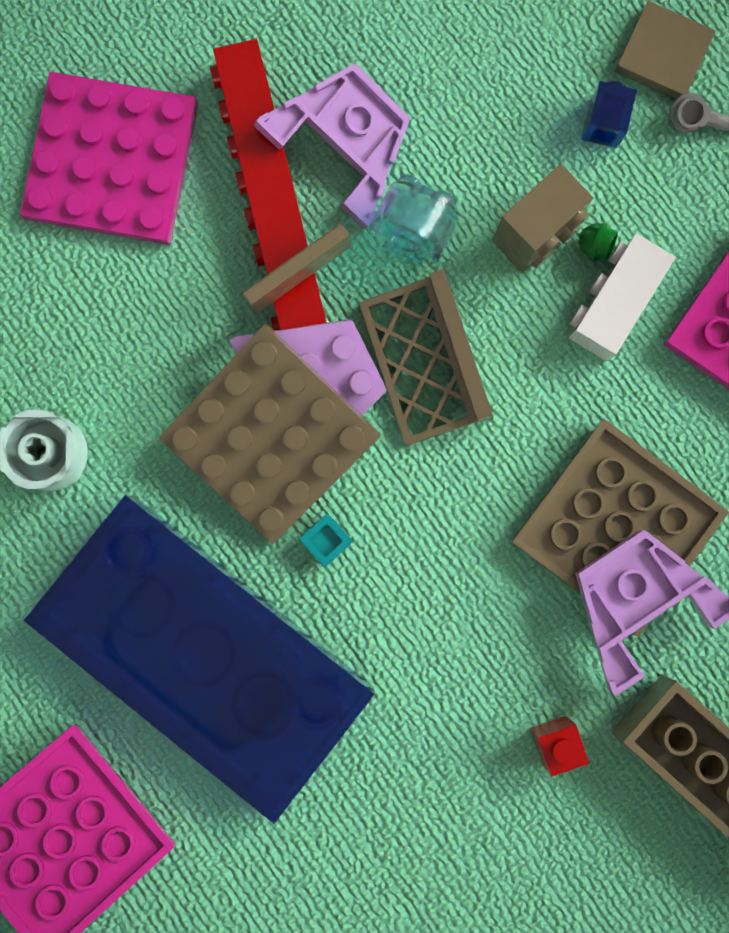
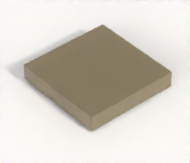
M647 1L614 72L676 99L688 92L716 30L651 1Z

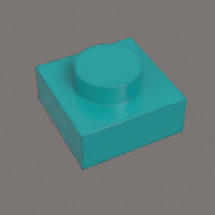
M329 513L299 538L324 568L353 543V540Z

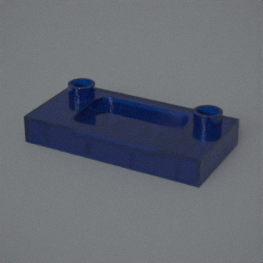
M124 495L24 619L29 626L273 824H275L375 695L374 686L135 496Z

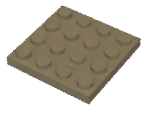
M264 324L165 430L159 439L269 542L274 544L380 438L381 433L271 327Z
M602 419L510 542L581 595L575 573L639 530L647 531L690 566L729 511L614 425ZM648 623L632 634L639 637Z

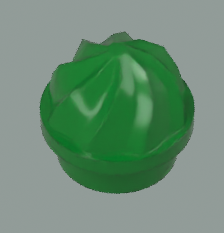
M608 223L591 224L579 235L581 251L590 257L591 260L596 261L600 258L607 261L616 244L618 231L610 229V224Z

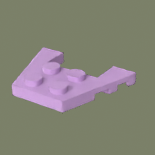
M354 63L318 83L298 97L283 103L282 106L260 116L253 126L279 150L304 121L362 175L361 180L340 204V207L365 229L371 225L374 219L377 202L382 197L386 186L385 180L391 164L394 163L410 117Z
M352 319L285 330H274L361 415L387 391ZM255 334L235 336L229 340L236 354Z
M645 530L637 531L575 573L607 688L615 697L645 677L622 643V640L688 596L709 628L716 629L729 620V596L718 589L717 585L708 578L701 576L688 566L682 558Z

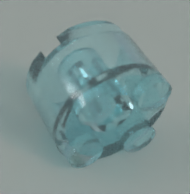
M403 174L399 181L389 186L370 224V233L374 239L379 234L386 240L383 247L399 258L416 264H422L424 258L432 259L430 265L439 262L459 220L458 212L455 209L457 199L447 191L438 190L436 192L422 185L416 177Z

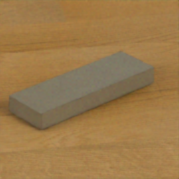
M342 224L337 225L246 289L243 294L255 314L351 247L349 233Z

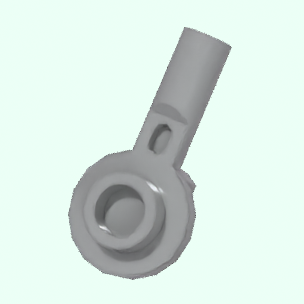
M686 93L679 96L673 101L669 109L670 124L679 132L690 133L704 126L729 132V115L711 111L710 105L706 104L703 98L695 93Z

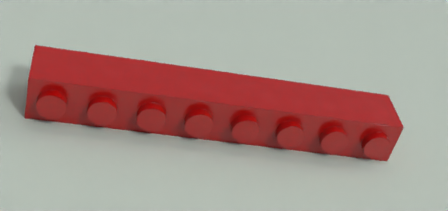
M252 39L214 48L213 53L216 64L209 67L215 89L222 88L225 100L218 101L223 123H231L233 131L232 136H227L232 160L238 158L240 160L242 171L235 172L240 194H248L251 207L244 208L249 231L256 230L259 243L253 244L258 267L265 266L268 275L305 249L308 244L284 146L279 150L253 126L260 116L275 109L258 40ZM315 273L274 301L277 316L270 317L273 330H285L327 323Z

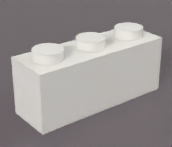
M637 233L627 244L620 241L608 260L613 264L607 276L600 273L589 290V293L594 295L588 307L581 304L569 324L574 329L568 338L606 362L618 353L676 257Z

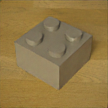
M560 163L502 216L492 242L522 273L531 265L537 269L553 254L552 250L560 241L563 244L566 243L580 229L579 225L589 216L585 210L594 197Z

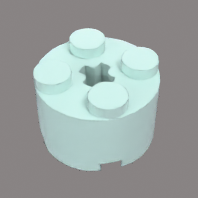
M26 410L13 416L12 418L14 419L1 428L0 470L15 485L33 490L56 491L80 479L87 461V443L81 429L71 421L43 410ZM46 447L45 454H42L40 457L38 455L39 449H45Z

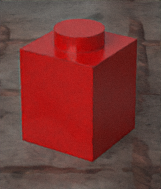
M567 716L530 728L542 765L551 777L590 764L578 728Z

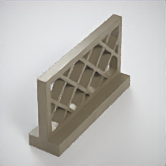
M444 268L429 273L430 277L359 302L405 446L494 418ZM426 289L430 303L423 316L405 308L411 294ZM402 298L400 304L393 302L396 299ZM387 304L397 309L387 329L374 323L370 311L371 308ZM432 311H434L437 323L429 319ZM402 312L421 321L412 340L393 332ZM426 324L439 329L442 335V339L435 352L417 344ZM377 330L385 333L381 341ZM390 336L409 345L400 364H396L385 357L383 350ZM444 346L446 347L449 359L440 355ZM414 348L433 356L423 376L405 368ZM438 359L451 365L454 371V375L447 388L428 379ZM388 365L397 369L393 378ZM402 372L421 380L411 401L398 395L395 387ZM456 381L458 383L461 395L452 391ZM426 383L445 392L435 412L416 404ZM449 395L464 402L468 417L451 421L440 415ZM400 400L409 404L405 413L403 412ZM414 407L433 416L426 431L411 436L407 420ZM437 419L447 423L433 428Z

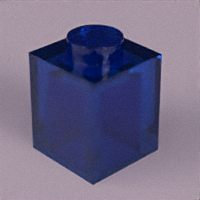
M600 81L590 100L581 140L618 148L628 131L637 89L626 87L625 84L618 81Z

